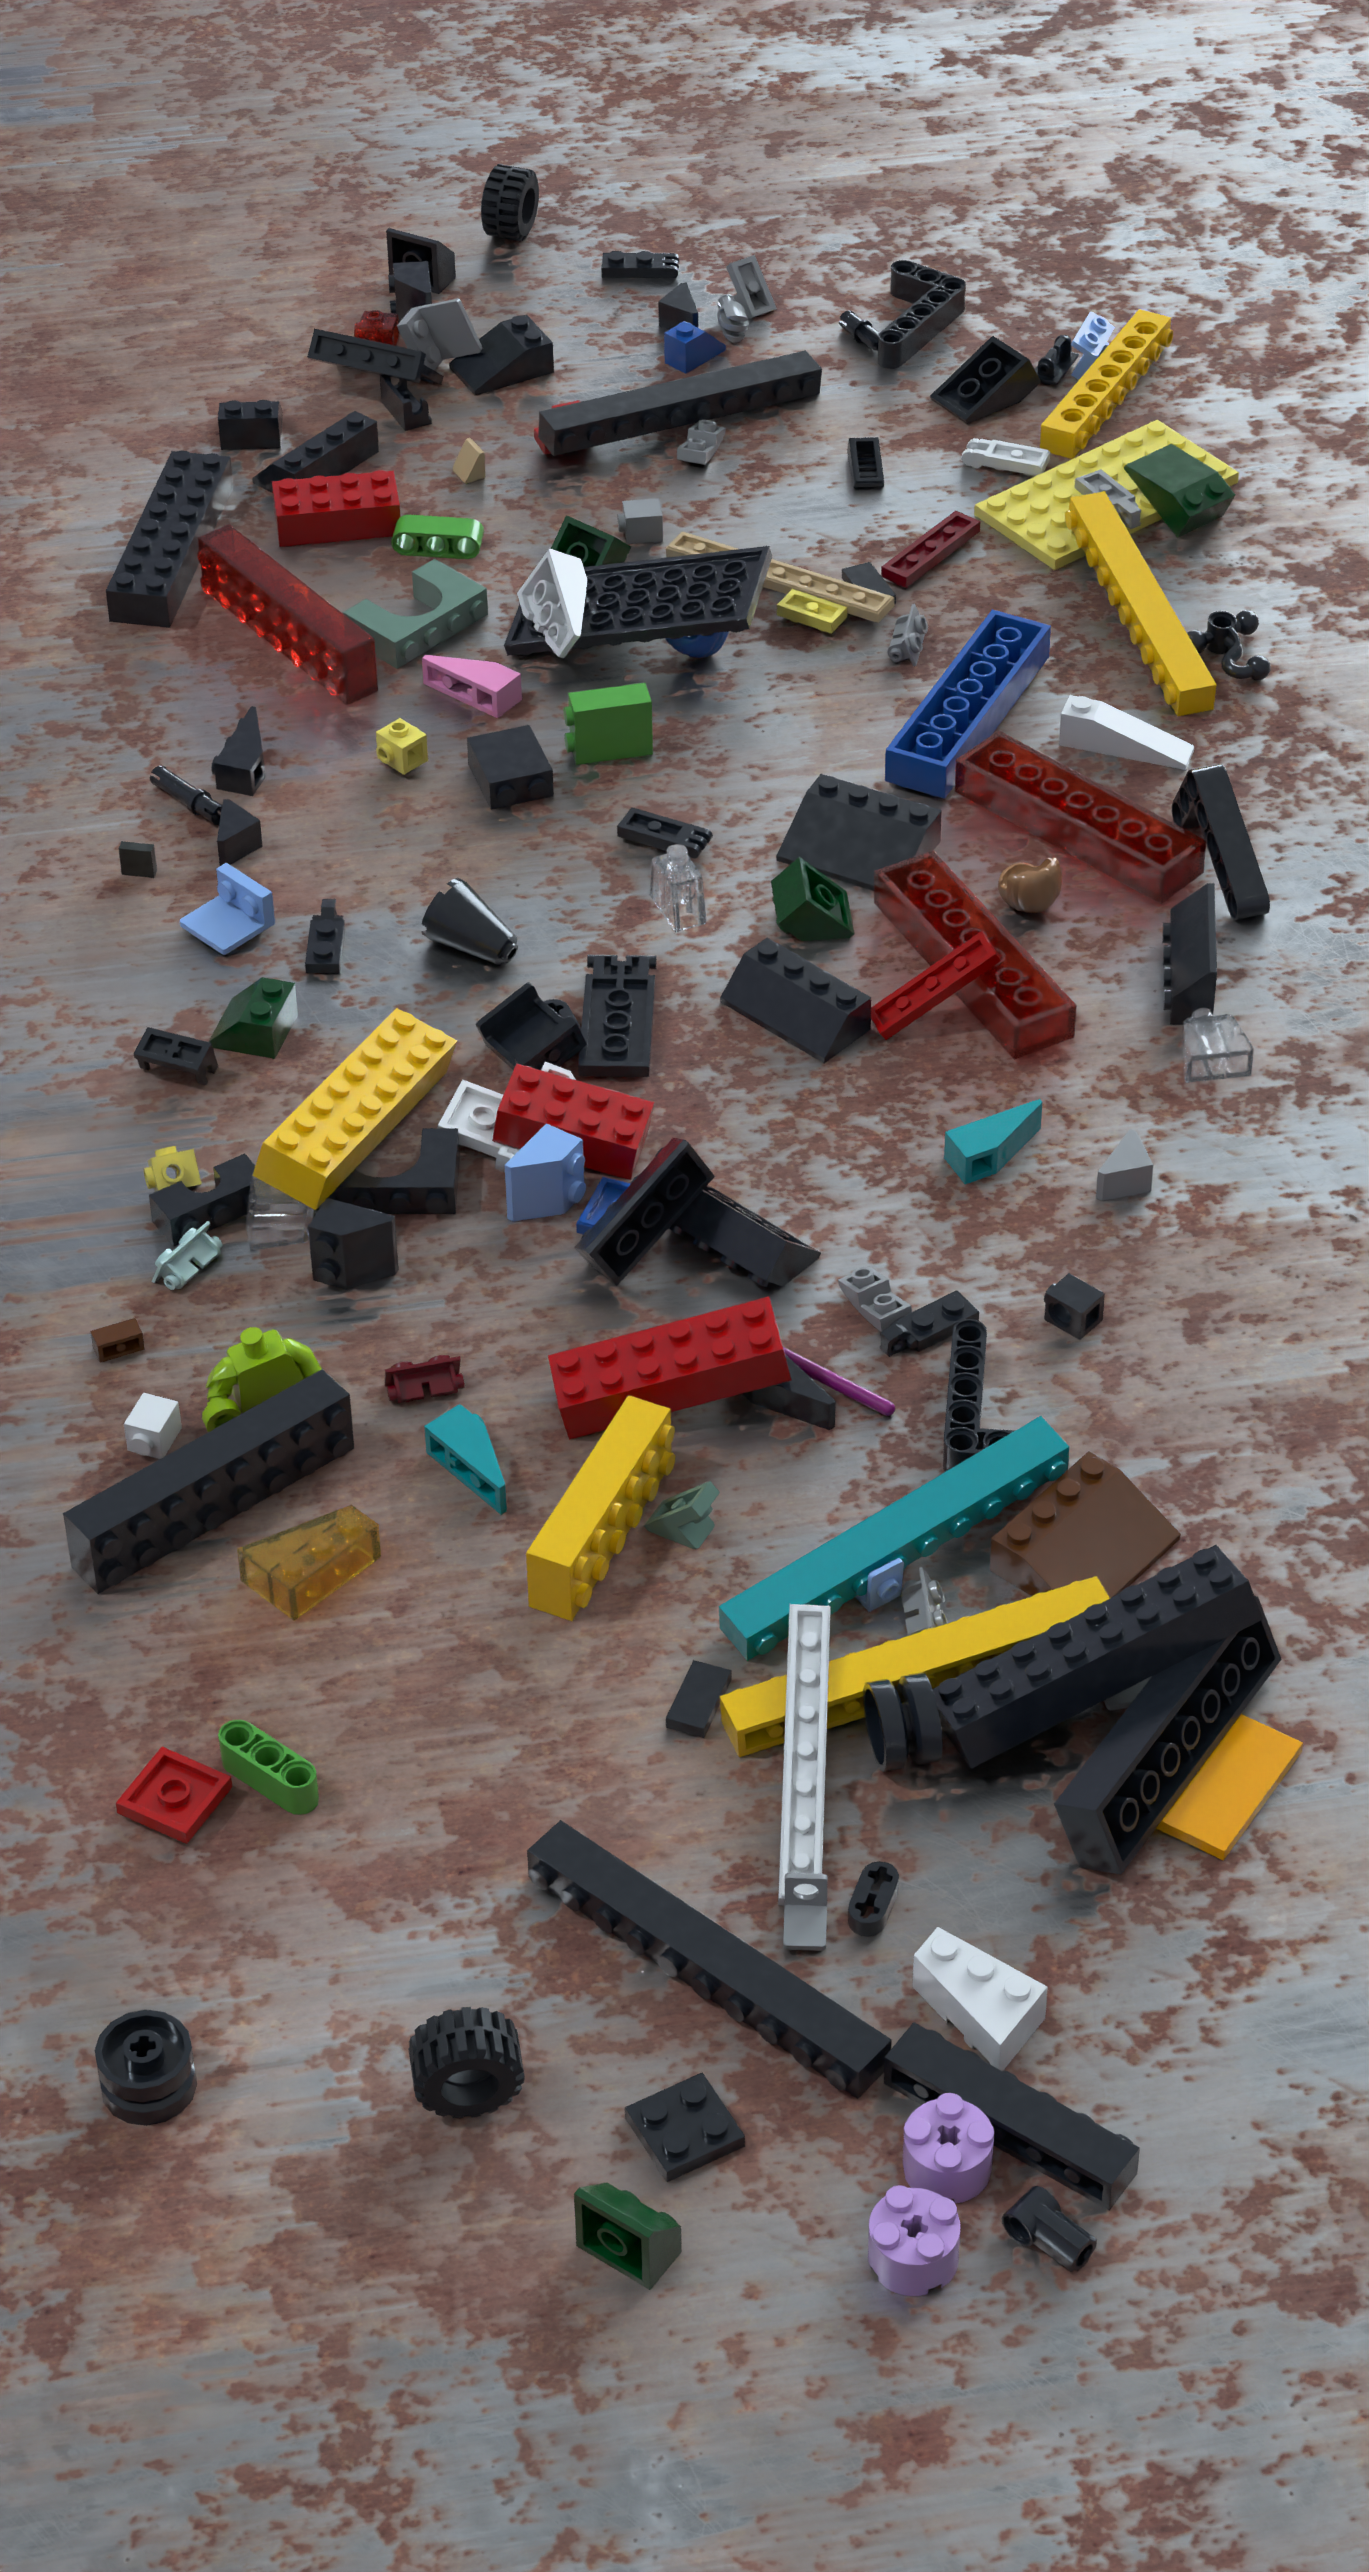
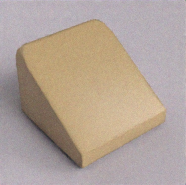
M471 438L465 440L453 465V472L466 484L483 479L486 476L485 454Z

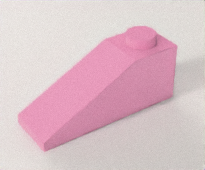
M433 655L422 657L423 684L493 717L499 718L522 700L521 674L499 663Z

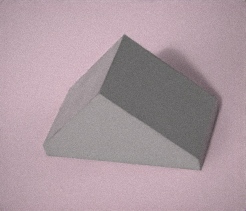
M1129 1129L1099 1169L1096 1199L1104 1201L1151 1192L1153 1163L1137 1131Z

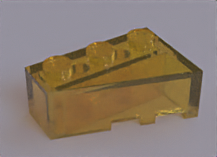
M349 1505L237 1548L240 1579L244 1584L295 1621L381 1557L379 1524L353 1505Z

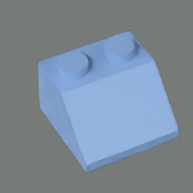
M546 1123L505 1164L507 1219L514 1222L565 1214L574 1203H578L583 1198L586 1191V1184L584 1183L585 1157L583 1156V1139Z

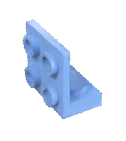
M228 863L216 869L219 896L180 919V927L223 955L228 954L275 924L272 892Z

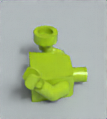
M257 1327L245 1329L240 1335L241 1342L229 1347L226 1351L227 1357L222 1358L209 1374L206 1388H209L207 1394L209 1402L202 1413V1420L207 1431H212L239 1416L241 1412L248 1411L320 1371L322 1368L311 1349L292 1338L283 1339L277 1330L272 1329L262 1333L261 1329ZM232 1393L235 1397L236 1402L231 1399H228V1397H230Z

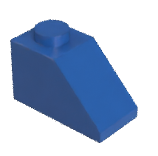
M685 321L664 333L665 364L685 374L726 351L725 344Z

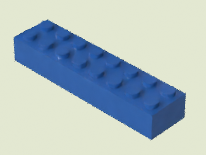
M992 609L886 748L885 781L945 799L1049 658L1051 625Z

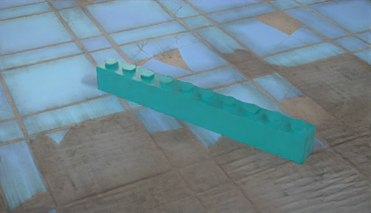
M1042 1416L1037 1417L719 1606V1625L721 1631L747 1661L759 1654L763 1655L770 1652L777 1643L788 1637L790 1604L831 1606L830 1615L835 1613L845 1602L857 1595L863 1596L867 1594L868 1575L872 1571L897 1558L904 1562V1571L907 1565L921 1557L932 1555L939 1546L949 1540L964 1536L971 1527L984 1519L994 1518L1004 1507L1014 1501L1026 1499L1036 1488L1048 1481L1057 1480L1068 1470L1070 1446Z

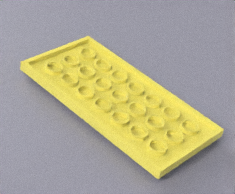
M1155 420L975 504L974 515L1053 570H1057L1086 556L1084 550L1078 547L1076 536L1072 529L1069 530L1065 522V512L1069 511L1070 497L1082 495L1075 489L1076 478L1101 469L1135 496L1138 508L1141 509V526L1133 529L1126 527L1129 534H1132L1162 518L1124 470L1125 465L1169 444H1173L1216 470L1229 487L1238 483L1239 472L1164 423Z

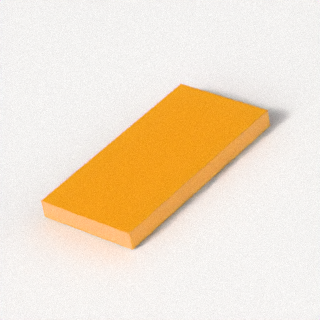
M1241 1714L1156 1829L1224 1861L1302 1753L1303 1742Z

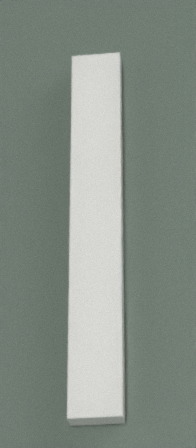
M790 1604L778 1905H784L786 1873L822 1874L831 1606ZM801 1884L794 1888L797 1893L803 1895H810L818 1891L811 1884Z

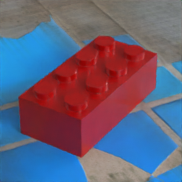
M377 470L372 473H345L339 476H314L305 479L286 478L281 481H272L279 547L393 537L396 523L401 517L394 471Z
M516 1063L497 1110L492 1141L521 1149L547 1123L583 1139L584 1167L631 1180L648 1135L654 1102Z

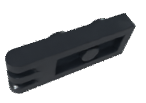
M621 251L603 252L602 278H676L679 273L680 258L675 253H651L649 251L638 253H623Z
M633 807L617 825V837L693 859L698 858L702 850L707 846V843L713 838V834L709 829Z

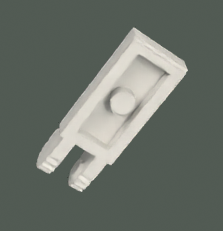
M973 438V440L971 439L968 442L967 450L965 449L961 456L963 464L969 467L972 466V468L978 469L981 466H987L1000 471L1019 472L1027 476H1036L1044 473L1050 461V451L1046 449L998 440H979L978 438Z

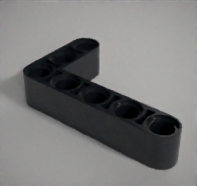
M900 260L894 262L891 265L890 294L898 299L913 303V305L879 333L878 364L887 369L899 368L965 311L966 282L959 277L912 261Z
M1222 764L1189 770L1172 803V817L1178 830L1200 826L1228 911L1233 920L1268 914L1270 910L1268 891L1225 767Z
M964 1319L957 1322L952 1333L943 1444V1470L945 1472L1015 1431L980 1428L987 1330L982 1322L974 1319Z

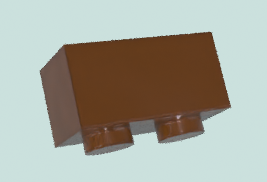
M136 1318L90 1331L92 1346L100 1363L145 1350L143 1333Z

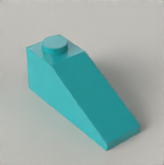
M458 1404L425 1425L426 1453L500 1515L507 1512L506 1485L482 1418L475 1413L472 1414L464 1406Z

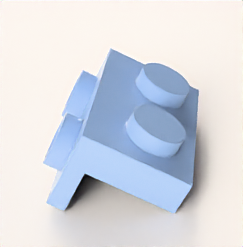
M1093 312L1088 314L1071 343L1074 348L1083 353L1071 374L1078 380L1109 345L1107 340L1115 328L1105 318Z

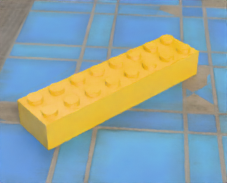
M396 1008L262 1143L252 1176L316 1210L447 1073L457 1040L446 1035L443 1031L416 1019L412 1014Z

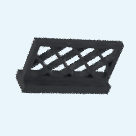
M314 328L307 356L311 360L419 383L421 380L442 385L444 377L424 365L426 354L422 351Z

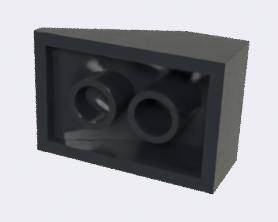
M518 315L512 319L500 322L479 339L483 347L480 353L456 357L449 362V368L476 396L554 373L553 342L528 315Z
M992 336L930 395V398L969 424L1020 403L1041 383V380L1027 357Z

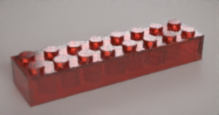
M230 524L198 537L199 551L197 556L201 564L202 574L200 584L207 595H211L223 608L232 612L242 623L253 629L259 637L269 642L276 651L285 655L296 667H300L313 681L321 684L332 696L337 697L345 705L354 703L378 691L375 640L372 636Z
M999 730L956 759V793L1160 904L1204 873L1206 840Z
M934 850L875 871L874 904L930 966L979 932L983 931L988 937L1001 962L955 994L1014 1060L1075 1037L1077 1005Z

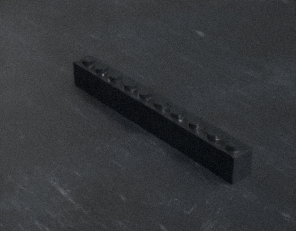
M804 350L539 411L538 437L552 455L556 456L689 425L700 420H710L820 394L822 368Z
M562 1820L527 1850L528 1877L538 1888L542 1890L547 1889L562 1899L568 1908L573 1911H580L589 1917L602 1931L606 1933L611 1932L626 1942L633 1952L645 1955L657 1963L667 1975L681 1979L691 1986L700 1997L710 1999L724 2008L731 2018L738 2022L743 2021L758 2031L765 2041L770 2044H777L792 2054L795 2060L802 2066L811 2067L826 2077L836 2089L845 2090L859 2099L884 2073V2059L891 2050L892 2039Z

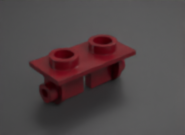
M439 1355L432 1357L428 1362L418 1364L408 1361L399 1362L391 1366V1368L385 1369L384 1385L387 1387L389 1401L396 1400L397 1404L424 1399L422 1386L428 1384L431 1397L458 1393V1389L465 1388L462 1373L459 1374L460 1356L450 1358L448 1355Z

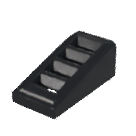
M879 437L849 438L847 454L854 488L884 487Z

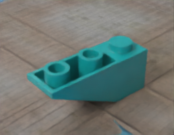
M1041 1099L945 1132L944 1159L964 1184L998 1173L1041 1129Z

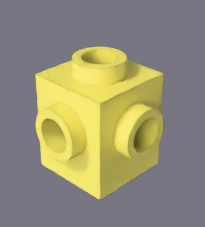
M399 718L376 731V753L378 759L403 775L428 761L427 735L417 727Z
M176 1146L155 1150L156 1157L147 1160L149 1167L143 1168L147 1188H154V1192L180 1181L188 1189L202 1184L194 1149L177 1152ZM167 1168H172L175 1171V1179L167 1176Z

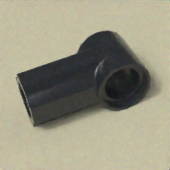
M1033 2186L1001 2218L1006 2232L1017 2243L1026 2247L1035 2244L1070 2272L1074 2270L1079 2271L1084 2267L1096 2249L1097 2239L1065 2216L1054 2196L1040 2186Z

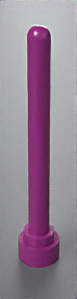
M783 1347L785 1355L810 1378L885 1416H890L895 1412L893 1402Z

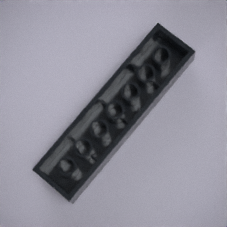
M184 450L171 451L106 589L109 622L171 627L232 492L233 477L230 456H220L215 453H190Z
M321 1369L64 1512L71 1567L99 1594L111 1586L119 1584L122 1580L141 1569L151 1566L169 1553L184 1547L206 1532L216 1529L222 1523L249 1510L273 1494L281 1492L294 1482L311 1475L331 1461L344 1456L354 1449L350 1394Z
M1217 1545L1199 1550L1185 1561L1173 1567L1164 1568L1157 1575L1137 1585L1125 1588L1120 1594L1100 1604L1088 1607L1083 1613L1065 1622L1054 1624L1047 1631L1028 1641L1019 1642L1012 1649L992 1659L984 1660L977 1664L975 1668L940 1683L938 1687L933 1689L938 1707L941 1727L972 1769L1262 1620L1263 1617L1250 1582Z
M1255 1596L1263 1619L1153 1675L1054 1803L1080 1868L1122 1874L1282 1660L1258 1596Z

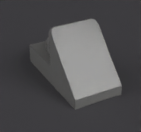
M755 255L726 266L737 292L734 296L736 302L744 307L747 317L752 319L777 309Z

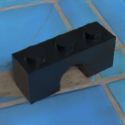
M244 1153L213 1167L215 1189L211 1191L194 1192L189 1190L180 1181L150 1194L152 1222L172 1246H176L183 1235L192 1227L198 1230L209 1221L208 1232L269 1205L267 1183L252 1176L255 1164Z

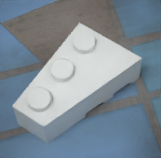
M939 1927L934 1930L914 1954L913 1988L946 2022L951 2021L964 2035V2041L971 2049L976 2047L990 2062V2065L1003 2071L1045 2020L1048 1987Z

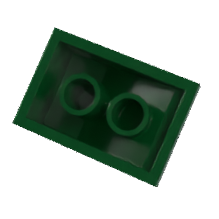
M1173 444L1156 450L1124 467V470L1177 538L1222 517L1236 496L1216 470Z

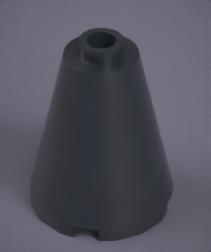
M460 878L448 882L447 885L452 888L445 894L439 891L425 912L422 925L426 927V931H421L422 935L432 941L496 965L510 962L518 951V945H516L517 936L467 882Z

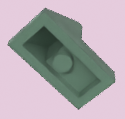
M708 1481L665 1499L657 1507L644 1527L651 1533L689 1548L697 1549L715 1526L708 1515L713 1510L711 1507L712 1502L720 1492L711 1481Z

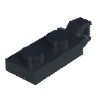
M322 899L321 915H313L312 920H310L305 960L306 973L340 974L345 920L344 915H337L336 899Z
M956 1290L894 1321L890 1327L880 1333V1349L888 1357L906 1348H915L920 1352L952 1336L954 1325L964 1319L979 1321V1311Z

